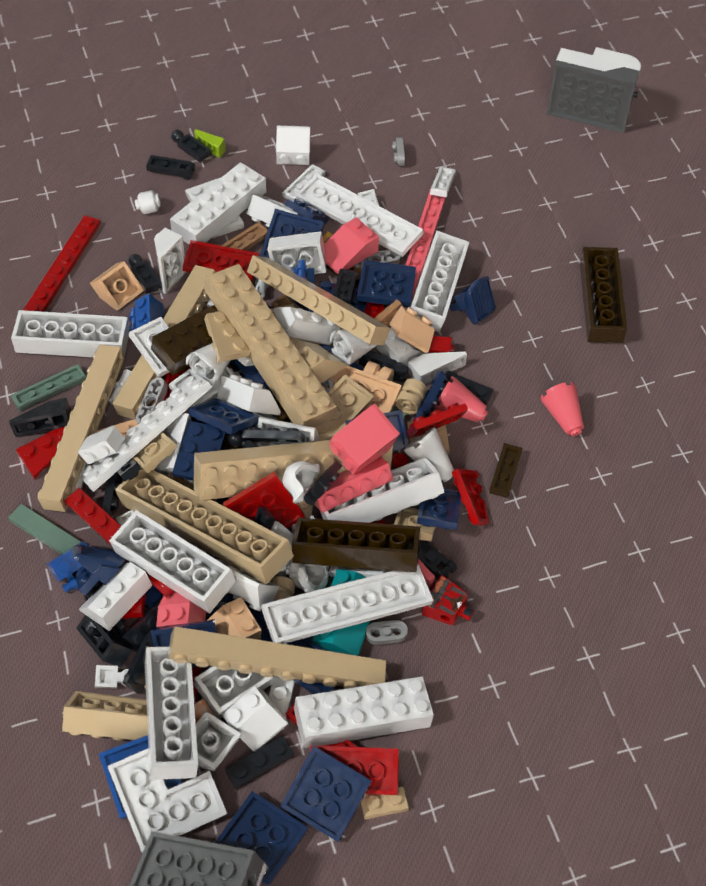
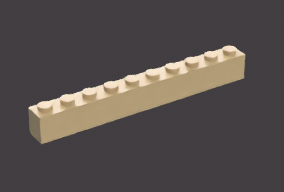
M252 256L247 270L248 273L368 344L384 346L390 331L388 326L271 259Z
M195 265L163 319L169 328L202 311L203 306L210 299L204 290L206 276L215 273V270ZM141 355L113 402L117 415L136 419L149 383L153 379L158 378L143 355Z
M99 345L97 352L94 353L92 365L88 368L86 380L82 383L81 392L76 398V404L70 413L69 422L64 428L63 437L57 445V452L51 460V467L45 475L43 487L38 492V500L45 510L66 512L68 506L64 500L74 492L85 460L79 455L78 451L86 437L92 436V434L97 432L125 359L119 346Z
M174 627L172 631L168 659L174 660V662L179 664L189 662L195 663L199 667L215 666L220 670H239L243 674L253 672L259 673L263 677L279 676L284 680L299 679L308 684L315 682L323 683L327 687L343 686L345 689L385 683L386 660L181 627Z

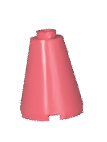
M452 376L450 378L452 383H447L437 402L440 405H435L434 409H441L443 412L448 410V407L452 404L458 403L461 405L466 403L468 411L461 418L477 423L479 419L483 421L488 413L485 410L487 406L457 378Z
M564 382L546 391L547 395L544 397L541 395L540 399L564 432L574 437L582 433L584 428L575 383L570 382L571 385H567Z

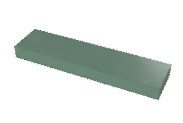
M79 364L12 394L11 398L19 412L82 383L86 380L87 376Z
M20 504L8 517L11 523L59 554L64 553L81 542L23 504Z

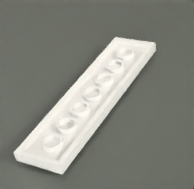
M317 173L296 194L299 200L312 204V208L324 211L325 215L343 225L357 217L379 236L380 245L402 257L424 234L423 229Z
M196 374L188 377L184 385L173 390L167 400L158 403L155 407L156 409L151 414H146L136 427L134 426L126 432L124 443H122L118 453L101 459L92 466H87L82 471L80 478L94 492L211 389L212 386L209 382Z
M418 564L417 573L391 571L262 604L261 609L272 641L285 644L431 605L434 600Z

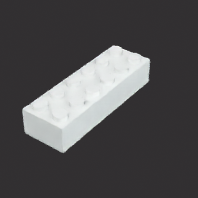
M240 162L171 217V231L181 235L183 241L187 244H190V240L206 243L249 207L253 195L263 196L266 193V178Z
M436 231L410 308L414 309L421 318L422 316L429 318L435 331L440 333L469 242Z
M19 310L11 340L16 353L93 357L99 345L121 347L125 357L130 328L128 317Z
M424 457L391 470L393 481L324 513L321 512V515L325 520L370 523L372 521H379L392 513H399L407 507L416 506L427 499H434L445 492L439 472Z
M137 510L109 540L118 555L141 568L208 613L215 608L236 582L234 574L229 567Z
M146 647L145 679L150 780L196 778L198 769L192 665L189 662L179 664L174 662V660L168 659L169 647Z
M423 677L296 697L294 705L303 749L310 748V746H322L346 740L352 741L428 728L431 726L434 716Z

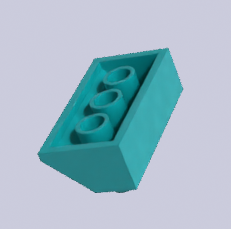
M337 569L331 587L367 577L356 571ZM370 621L315 635L313 642L325 651L359 656Z

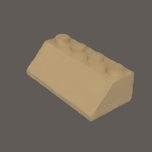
M289 337L320 383H323L347 367L344 362L317 343Z
M75 691L64 706L62 731L69 732L71 735L88 734L94 738L112 737V739L118 741L124 739L136 740L147 736L146 699Z

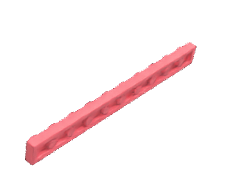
M430 192L418 225L419 228L423 229L424 234L411 247L406 266L416 267L411 303L446 197L430 195Z

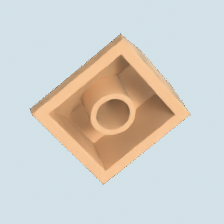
M125 261L114 264L90 282L97 295L116 311L144 291Z
M401 306L389 324L399 338L426 354L428 353L435 331L431 325L432 321L425 316L421 318L410 307L406 309Z
M242 597L222 605L208 619H215L219 634L256 640L261 639L262 630Z

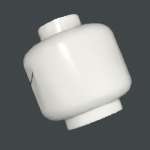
M153 190L139 193L138 199L135 200L137 210L140 209L143 214L157 212L161 206L159 194Z

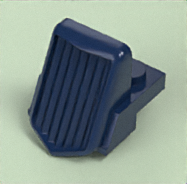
M486 276L475 280L471 285L454 296L455 301L449 306L451 311L459 310L461 312L464 310L474 325L487 318L496 309L489 277Z
M81 544L75 545L71 549L74 560L82 565L76 573L78 590L83 595H86L99 580L106 585L120 570L119 567L127 561L116 552Z

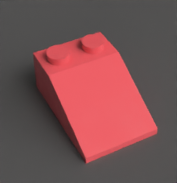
M357 217L342 225L324 244L326 264L337 274H339L340 269L351 268L378 252L379 236Z
M175 591L168 598L163 596L158 606L156 627L163 628L205 621L206 611Z

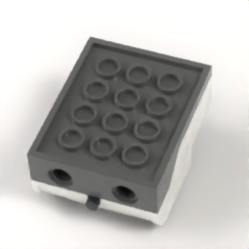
M598 47L595 48L593 55L561 48L554 65L546 114L624 133L630 116L633 98L638 96V91L635 90L641 68L640 62L631 55Z
M151 831L130 886H260L262 878L266 873L267 865L253 850Z

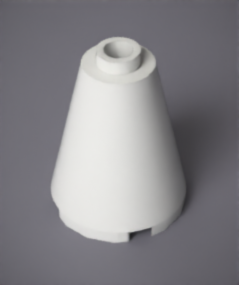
M345 329L333 331L330 335V343L333 342L334 348L331 349L333 355L347 366L377 346L368 344Z
M213 343L190 353L186 357V365L189 364L191 367L189 370L190 374L200 376L208 381L211 386L216 383L230 362L217 363L216 350H213Z
M432 427L425 431L426 434L419 435L405 447L404 452L414 461L426 457L439 472L441 481L446 482L453 477L452 472L454 468L435 427Z

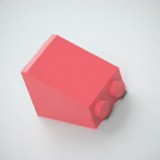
M374 403L333 435L328 445L331 451L341 459L344 467L354 475L389 452L400 433Z

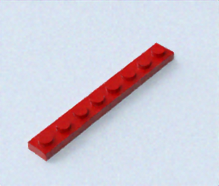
M83 216L23 311L45 312L101 225L100 219Z
M78 488L64 502L112 547L109 540L122 526ZM147 573L151 584L166 598L175 592Z

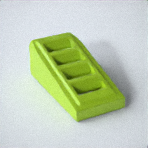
M197 129L194 130L195 138L209 147L213 155L221 158L226 151L225 139Z

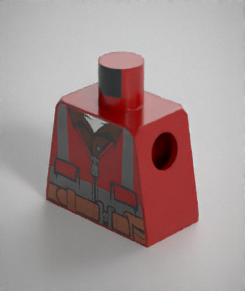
M442 575L431 591L433 603L422 607L423 616L449 625H454L459 616L470 621L475 610L466 606L468 594Z

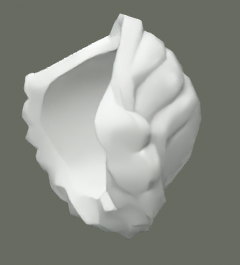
M299 461L292 463L286 468L282 483L293 496V503L297 504L303 501L304 495L308 492L312 483L315 482L317 475L320 474L319 464Z
M291 559L289 578L295 582V587L304 590L306 593L324 589L328 583L329 566L292 563Z

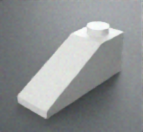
M464 351L422 354L408 362V373L412 379H417L426 385L432 382L438 371H443L444 373L446 371L453 372L465 366L467 353Z

